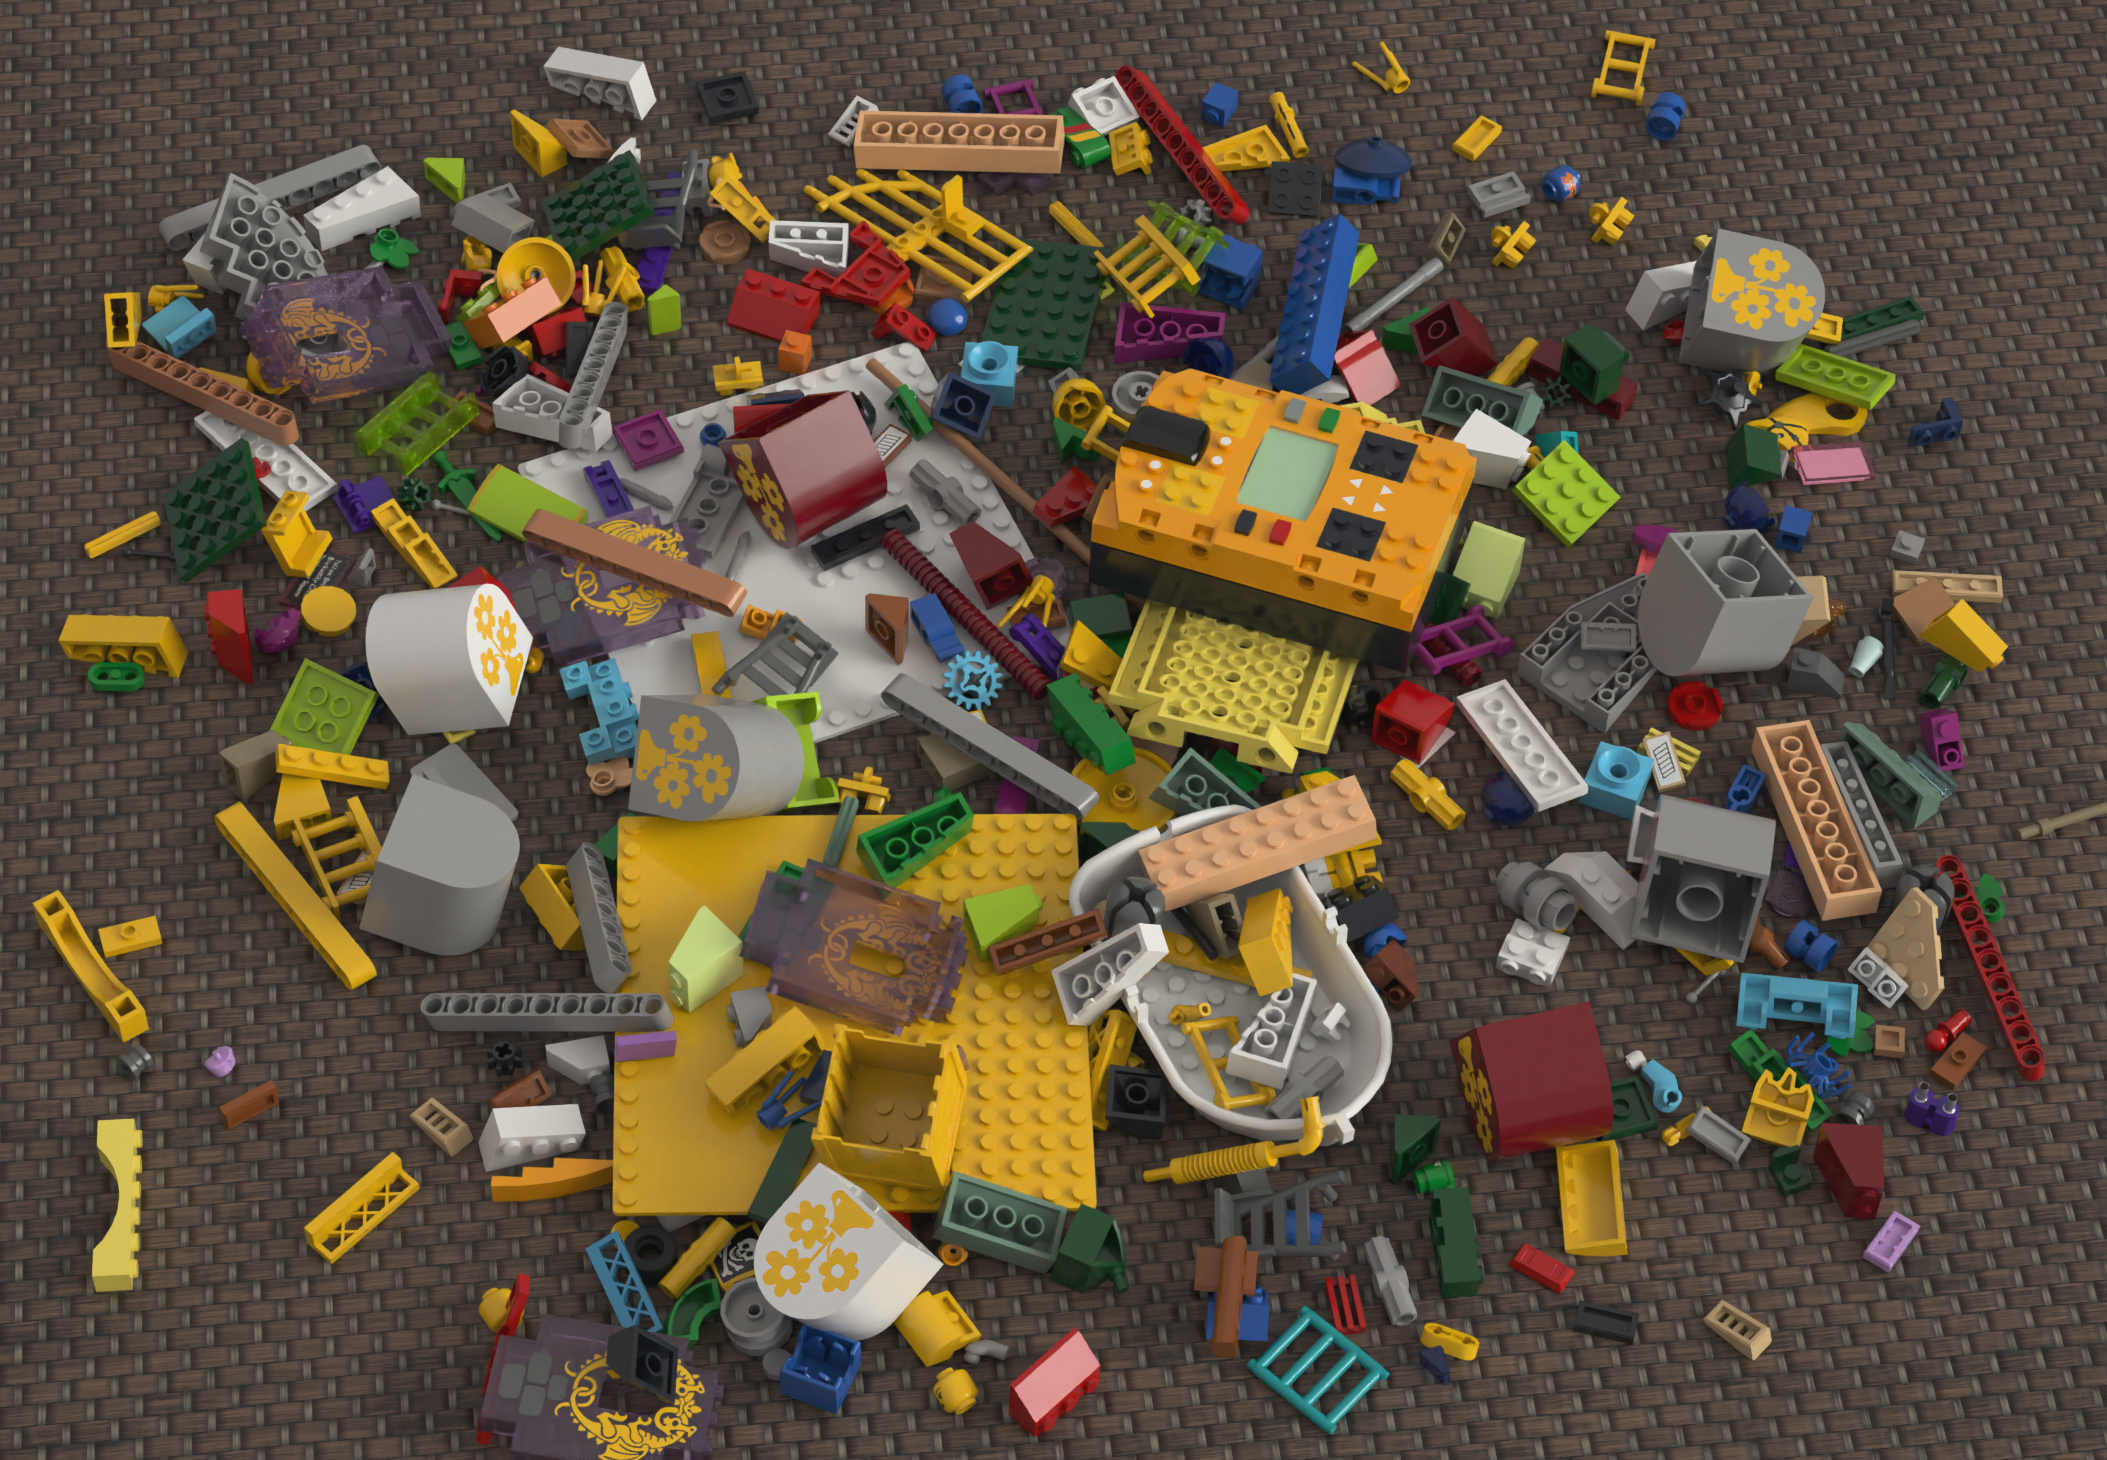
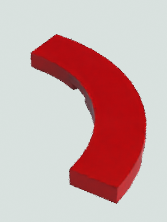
M520 1273L516 1277L505 1306L508 1309L507 1317L502 1326L500 1325L497 1330L482 1395L487 1398L483 1410L479 1411L476 1441L488 1446L498 1423L499 1387L503 1367L507 1364L515 1332L529 1297L530 1276Z

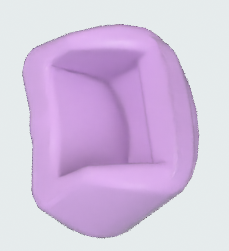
M229 1046L218 1047L212 1052L213 1055L204 1063L205 1067L214 1076L223 1077L235 1065L233 1050Z

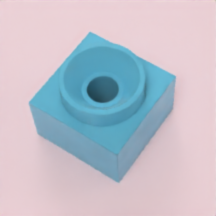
M994 341L980 343L965 342L961 377L997 393L993 406L1013 407L1018 368V346L1002 345Z
M1601 741L1584 779L1588 785V794L1580 796L1579 803L1632 821L1635 805L1639 806L1649 783L1654 759L1638 754L1627 747L1614 746Z

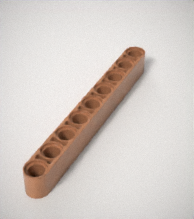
M139 341L136 342V346L108 348V342H106L113 368L280 445H290L298 440L299 432L292 411Z
M542 509L535 510L522 531L524 538L537 546L727 617L735 615L747 595V590L734 580Z

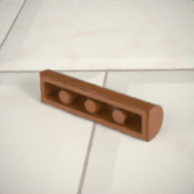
M1098 908L989 946L988 949L996 973L1000 976L1109 937Z
M1244 1236L1227 1237L1223 1240L1211 1351L1215 1355L1224 1358H1235L1237 1356L1248 1255L1246 1238Z

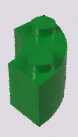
M717 1278L702 1281L688 1289L665 1317L663 1322L665 1332L661 1333L659 1338L679 1348L678 1352L690 1351L699 1340L700 1324L713 1319L721 1309Z

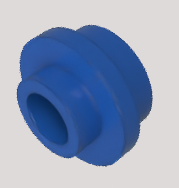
M717 423L705 425L700 432V442L703 446L710 444L720 447L718 442L727 438L725 430Z

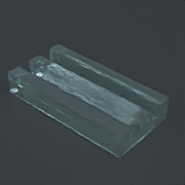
M1919 749L1914 752L1913 756L1909 755L1906 761H1904L1908 766L1914 767L1928 784L1934 785L1941 792L1939 793L1942 795L1941 801L1957 790L1958 784Z

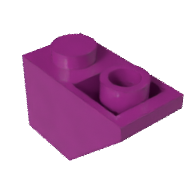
M1944 708L1919 713L1922 741L1936 772L1965 767L1957 712Z

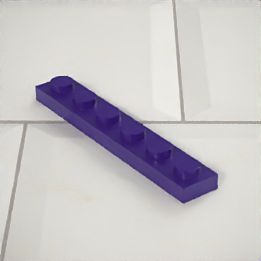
M668 171L666 179L682 178V173ZM680 190L662 191L660 198L677 197ZM674 209L656 210L654 217L670 216L673 214ZM672 247L644 248L637 269L640 275L637 282L644 294L652 295L661 288L673 251Z

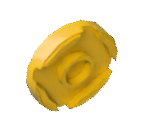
M321 586L313 589L304 597L301 604V620L306 628L310 631L314 630L318 632V635L324 637H335L346 633L356 618V604L353 598L343 589L337 587Z

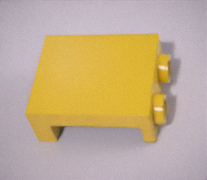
M285 491L267 519L266 526L261 529L286 576L309 578L333 539L329 531L315 530L303 508L309 499L307 492Z

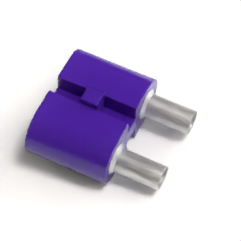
M1921 1082L1919 1087L1910 1093L1904 1112L1906 1121L1919 1128H1922L1923 1124L1929 1125V1131L1940 1136L1950 1135L1954 1130L1960 1112L1957 1095L1949 1093L1947 1097L1942 1096L1940 1100L1934 1098L1935 1093L1929 1091V1084Z

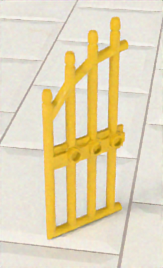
M858 169L856 175L866 183L851 186L838 177L830 175L827 178V182L840 191L831 196H827L813 186L807 185L804 188V192L809 197L819 202L815 205L818 212L822 213L827 209H831L856 226L865 221L874 235L878 234L882 242L888 245L886 248L888 250L892 249L903 262L912 259L962 290L964 293L961 294V299L965 303L972 300L1033 251L1031 246L984 218V226L981 229L1016 249V252L1007 257L974 236L965 239L943 226L941 192L914 175H910L905 170L900 169L897 172V176L902 181H882L876 176L869 174L866 170ZM881 191L917 213L923 219L913 224L865 194ZM900 191L922 192L941 205L931 211ZM852 198L906 232L896 238L840 204V202ZM946 231L999 265L989 271L936 237ZM929 245L978 275L981 279L972 285L918 251Z

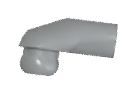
M988 1339L972 1342L965 1347L964 1360L977 1364L980 1361L981 1355H988L1005 1361L1010 1347Z

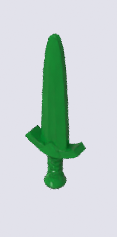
M445 451L436 452L432 458L433 463L440 466L446 475L437 487L438 493L443 495L445 490L449 488L467 510L476 494L475 488L469 481L476 479V469L455 470L448 461ZM470 514L495 542L501 541V533L498 528Z

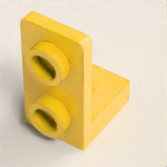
M956 175L941 188L943 226L968 239L984 226L983 217L963 207L962 177Z

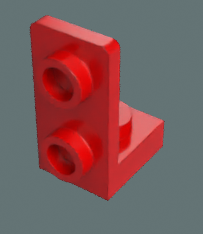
M450 270L449 278L444 279L443 282L444 298L439 299L438 314L442 315L444 325H449L456 295L479 296L476 292L483 284L482 272Z
M896 302L879 316L871 332V335L879 340L886 333L890 335L895 331L923 352L929 350L936 336V331Z

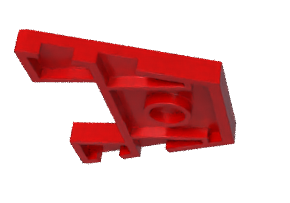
M862 221L849 233V242L866 251L838 278L814 267L801 280V286L819 291L821 294L879 308L910 277V269L892 249L888 250L878 234L874 235L869 229V225Z

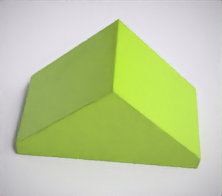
M464 158L424 159L425 178L454 202L463 201L466 177Z

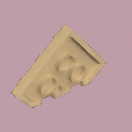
M1918 887L1910 889L1867 947L1907 983L1909 987L1904 993L1922 1010H1927L1944 989V978L1940 975L1939 959H1942L1940 935L1937 936L1936 929L1938 908Z

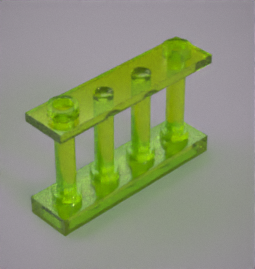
M1148 200L1146 203L1155 212L1150 222L1157 229L1164 219L1171 222L1163 234L1169 242L1172 241L1181 227L1188 230L1176 248L1183 256L1197 236L1205 238L1189 261L1195 271L1214 244L1228 249L1230 246L1222 238L1224 233L1212 225L1210 228H1207L1180 215L1162 201L1158 204ZM1119 242L1114 251L1117 252L1125 244ZM1144 243L1124 261L1129 263L1143 252L1146 244ZM1154 256L1139 269L1145 272L1160 260V256ZM1167 267L1156 278L1162 280L1173 271L1172 268L1169 269ZM1179 279L1172 285L1192 296H1195L1200 289L1197 284L1192 286L1186 279L1182 281Z
M427 371L359 429L355 435L361 453L369 457L380 447L398 457L402 474L407 477L473 420L480 411L475 393L470 392L459 401L442 392L437 374ZM436 400L451 409L441 417L426 409V407ZM415 416H418L432 423V425L424 432H421L407 423ZM400 432L414 441L406 448H403L388 439L395 433Z

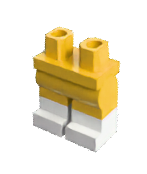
M1358 849L1325 856L1300 865V869L1320 901L1327 897L1331 890L1339 887L1344 889L1352 885L1356 878L1363 875H1373L1382 882L1379 871L1365 873L1364 870L1376 867V857L1373 849Z

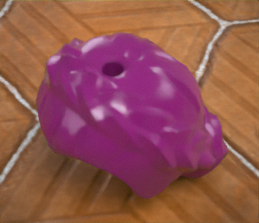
M288 608L283 613H278L270 618L266 630L255 629L254 639L260 652L265 654L278 653L293 647L298 639V622L301 620V611L295 608Z

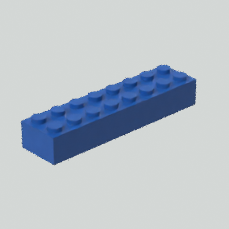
M1341 214L1327 218L1321 224L1311 229L1308 228L1300 234L1269 381L1279 391L1284 390L1300 395L1330 380L1360 235Z

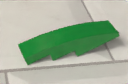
M1752 1029L1726 1047L1756 1082H1758L1765 1069L1772 1073L1774 1081H1779L1788 1068L1776 1050L1773 1048L1769 1051ZM1793 1069L1796 1072L1795 1088H1800L1808 1082L1798 1069ZM1813 1088L1814 1102L1806 1125V1129L1809 1131L1833 1115L1825 1103L1817 1097V1093Z

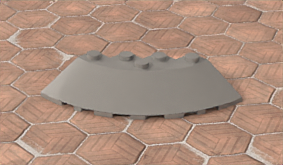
M230 173L206 229L200 252L224 262L217 284L241 294L234 316L259 326L252 349L259 344L258 339L260 335L263 339H269L265 338V333L269 326L274 323L272 318L276 321L284 320L282 312L293 302L313 300L315 301L312 304L314 311L311 313H317L322 309L325 313L318 314L330 315L327 313L331 310L334 315L330 316L340 318L336 316L338 315L336 304L338 298L333 280L330 281L323 265L325 261L319 250L315 249L306 237L304 228L293 216L290 218L280 208L281 204L275 199L271 201L259 192L260 189ZM298 308V309H293V310L309 309V308ZM286 310L284 315L286 316L291 313H288ZM291 312V313H300V314L306 315L305 313H301V312ZM294 315V316H289V317H288L289 319H288V320H284V321H289V320H290V317H295V316H299V317H303V318H306V317L300 316V315ZM315 315V316L313 317V321H314V322H315L314 318H315L316 316H322V317L327 321V319H326L323 315ZM316 323L319 326L308 328L310 330L305 333L306 337L298 335V339L294 337L295 333H301L303 330L298 327L299 329L288 328L287 324V328H275V331L271 330L273 334L269 333L271 335L270 338L277 336L274 332L291 336L295 341L294 349L307 365L308 361L313 365L318 361L322 365H328L327 368L336 366V363L331 364L327 359L333 360L334 357L338 358L340 323L330 324L336 326L332 332L324 331V335L322 333L314 335L315 329H327ZM282 337V339H286L287 345H291V341L288 338Z

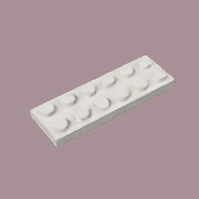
M208 411L194 418L195 426L222 451L240 438L249 442L252 459L257 457L261 464L267 461L272 468L267 476L257 479V482L277 503L285 491L307 492L309 499L303 507L306 512L338 491L337 483L295 444L280 445Z
M1506 679L1457 696L1456 705L1538 812L1588 794L1586 782Z

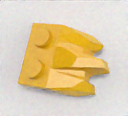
M1789 1067L1779 1081H1774L1772 1073L1765 1069L1756 1083L1741 1132L1750 1138L1779 1147L1787 1146L1789 1148L1795 1145L1800 1147L1814 1102L1810 1084L1795 1088L1796 1072Z

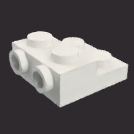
M1115 76L1106 80L1101 78L1088 88L1084 89L1081 87L1076 89L1071 94L1068 106L1103 136L1108 135L1113 130L1138 122L1140 118Z
M1516 918L1498 954L1496 968L1506 974L1516 975L1534 984L1550 988L1568 948L1570 937L1551 930H1540L1533 924Z

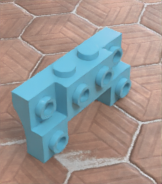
M612 658L588 666L585 660L559 669L569 700L590 693L600 727L579 734L589 765L618 757L633 758L637 737L635 721L639 720V713L635 703L630 705L629 699L633 698L629 683H623L616 659Z
M1741 973L1736 1026H1743L1746 1029L1752 1030L1758 1028L1766 1029L1767 1018L1824 1023L1825 1035L1838 1039L1854 1038L1858 984Z

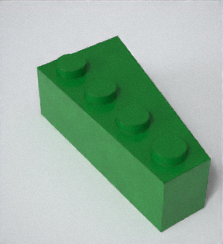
M1076 673L1046 685L1054 718L1051 721L1052 728L1055 734L1065 739L1070 747L1073 746L1081 757L1087 758L1094 768H1098L1106 776L1136 763L1131 738L1114 718L1110 719L1106 708L1101 703L1095 704L1091 698L1093 697L1091 690L1088 687L1081 688V678Z
M961 792L858 835L856 853L881 897L886 896L971 832L974 814Z

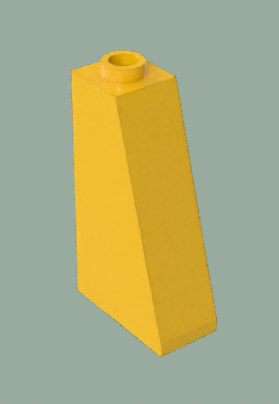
M140 292L104 294L108 348L136 346L142 320Z

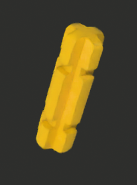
M1695 1113L1675 1123V1127L1670 1126L1663 1130L1661 1137L1668 1146H1673L1680 1142L1679 1138L1685 1139L1690 1136L1685 1130L1695 1116Z

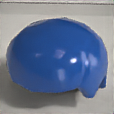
M943 298L931 305L926 323L936 331V334L954 336L965 328L968 316L960 302L951 298Z
M1390 922L1363 936L1361 942L1363 954L1367 958L1374 957L1380 949H1383L1393 939L1402 946L1407 941V936L1395 923Z

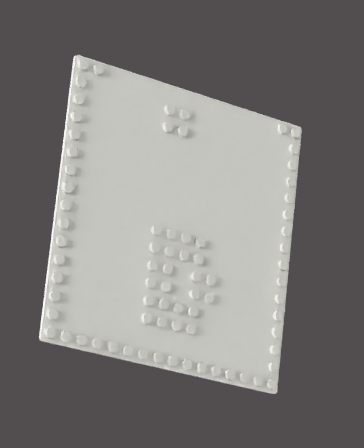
M908 341L667 417L668 422L684 447V453L634 471L613 435L597 451L580 447L562 450L521 463L518 466V472L521 476L588 510L587 526L597 530L601 525L608 523L589 483H587L584 477L583 468L587 466L596 467L601 465V462L610 460L618 478L630 480L657 495L667 497L672 502V509L659 508L654 503L648 502L625 490L636 514V518L629 521L637 523L641 527V531L645 528H656L665 531L694 478L693 470L705 447L700 442L701 430L709 423H717L723 427L727 437L733 435V406H747L748 395L800 389L805 396L848 390L859 395V391H862L876 410V423L871 435L874 440L889 424L909 434L910 432L898 421V417L902 415L895 407L888 410L884 405L893 392L866 369V364L869 360L875 358L903 384H906L909 389L913 390L930 408L938 383L919 349ZM934 428L926 438L917 441L912 436V442L885 468L887 493L882 500L796 547L786 549L775 543L759 525L744 499L712 559L692 552H688L686 557L681 558L685 563L726 577V572L738 546L740 535L745 531L750 532V545L746 550L741 567L734 580L747 590V595L733 617L721 615L673 596L672 599L666 597L667 602H663L664 599L658 597L661 599L662 604L654 616L640 624L624 625L628 621L627 612L633 609L634 603L640 606L647 605L633 602L632 608L625 611L608 610L591 605L579 595L578 589L579 585L585 580L590 581L584 585L589 584L592 576L581 573L583 571H591L596 576L595 582L590 587L585 589L582 587V592L585 596L594 591V584L597 582L598 589L596 593L587 597L598 602L613 600L618 609L629 607L630 600L625 596L630 593L636 592L642 599L641 594L635 591L641 584L585 564L580 572L579 585L577 586L576 571L581 562L579 561L578 563L577 560L564 555L560 556L567 573H574V577L569 578L578 596L581 598L584 609L608 658L616 659L623 683L628 682L633 698H630L629 701L630 704L635 703L638 713L640 711L641 695L700 694L691 634L718 631L726 670L728 671L755 650L763 641V639L738 631L748 604L773 615L778 609L801 619L803 624L826 642L831 643L832 648L839 653L815 684L809 687L807 693L818 692L822 705L819 719L810 724L813 743L900 715L888 707L881 698V692L900 673L910 676L946 698L945 696L950 691L941 687V685L947 683V679H944L941 675L950 671L946 668V663L951 662L955 664V662L951 659L939 663L931 647L924 643L910 618V602L928 596L929 592H926L913 579V576H910L886 550L879 547L823 571L811 553L812 545L907 504L920 522V530L906 535L907 540H910L912 545H915L922 552L923 556H926L928 561H931L944 574V577H947L960 590V593H963L998 628L997 625L1007 614V607L1013 606L1021 596L1018 594L988 610L986 609L949 533L955 531L962 524L945 508L940 510L934 508L928 499L927 492L909 477L911 469L918 461L924 459L931 463L946 478L955 477L961 483L963 493L982 510L980 517L975 523L1019 552L1028 569L1038 565L991 478ZM961 434L964 438H966L969 441L966 435ZM730 471L728 477L735 479L732 471ZM716 486L712 490L720 492L725 490V488ZM706 506L702 508V510L704 511H711L715 509L713 506ZM632 524V525H627V526H632V527H629V528H636V525H634V524ZM701 525L691 527L695 531H700L704 528ZM656 532L653 536H650V533H648L649 537L644 538L642 536V541L638 538L637 545L648 548L657 537L662 536V533L659 536L656 535ZM662 544V547L667 548L668 545ZM654 545V546L652 547V550H653V551H655V547H656L657 545ZM671 546L668 550H660L659 553L667 554V551L671 552ZM679 549L680 552L677 553L676 555L678 556L681 552H683V551H685V550ZM630 584L632 585L630 591L616 593L628 600L626 607L620 608L614 599L607 597L612 590H620L621 586L626 588ZM644 586V587H643V590H644L647 594L652 595V594L648 593L646 590H652L653 593L655 594L654 589L649 588V587H647V586ZM869 593L909 598L908 637L903 663L899 665L865 630V596ZM656 604L655 606L650 607V608H637V607H636V609H639V610H648V609L654 608V609L657 610V608L659 607V604ZM597 609L604 610L599 614L597 613ZM606 611H614V612H613L611 615H609V616H608V614L606 613ZM647 611V612H644V613H640V614H630V615H631V616L641 615V614L648 613V612H650V611ZM615 612H623V613H622V614L620 615V617H619ZM947 613L953 624L955 634L964 646L965 651L969 650L971 657L975 651H980V658L989 655L988 651H985L983 646H980L977 640H974L972 635H969L962 628L961 624H958L956 619H953ZM1066 614V626L1048 629L1064 648H1066L1072 631ZM641 619V620H638V621H632V622H628V623H635V622L642 621V620H644V619ZM1009 621L1002 628H998L1015 647L1019 648L1020 652L1024 653L1026 658L1030 659L1031 663H1034L1037 668L1042 667L1019 641H1015L1010 636ZM796 638L794 644L810 657H813L815 652ZM776 646L770 651L801 677L804 675L806 668L781 648ZM990 656L988 663L990 665L998 664L994 669L995 673H1002V677L996 679V682L1012 677L1004 667L1000 666L999 662L995 661L994 657ZM761 660L752 665L786 693L794 694L796 688ZM968 663V664H971V666H972L973 668H977V669H981V668H982V667H981L980 665H978V664ZM957 672L955 675V685H957L959 677ZM744 674L740 675L736 686H729L731 698L752 702L770 696ZM980 674L975 677H970V679L967 681L968 683H966L963 687L973 685L976 679L980 677ZM988 677L986 678L985 686L989 685Z

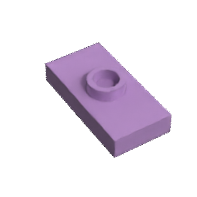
M1893 1211L1864 1251L1863 1258L1889 1273L1917 1234L1920 1225Z

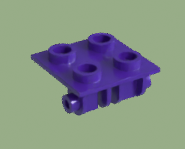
M382 476L356 486L346 479L341 480L338 483V493L332 495L333 500L354 534L376 526L377 524L371 518L370 512L387 501L395 499Z

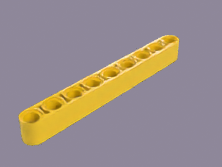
M240 801L214 815L215 823L223 836L350 991L377 976L375 967L368 956Z

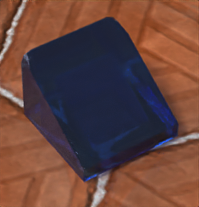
M1440 1345L1421 1350L1419 1352L1421 1365L1445 1386L1450 1385V1370L1443 1347Z

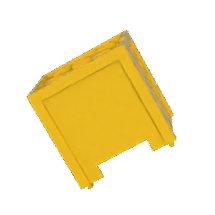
M835 1023L833 1031L835 1041L817 1127H813L811 1136L822 1164L848 1179L945 1193L968 1081L955 1041L942 1039V1042L925 1040V1044L866 1036L863 1030L850 1029L847 1025Z

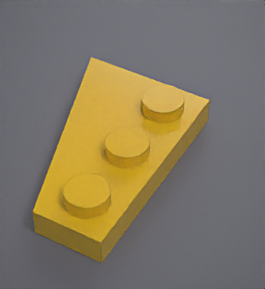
M1267 125L1202 147L1221 172L1271 167L1272 161L1290 162V157Z

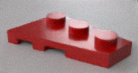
M1074 466L1035 503L1033 513L1049 528L1083 516L1097 485Z

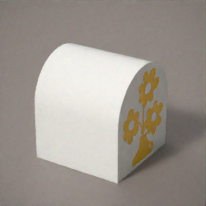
M493 584L391 593L380 596L373 604L369 613L366 627V656L376 689L408 735L509 726L533 637L503 591Z
M820 1162L767 1222L758 1238L754 1254V1272L758 1286L766 1300L774 1308L807 1326L818 1330L834 1332L856 1341L873 1337L889 1327L944 1265L862 1187Z

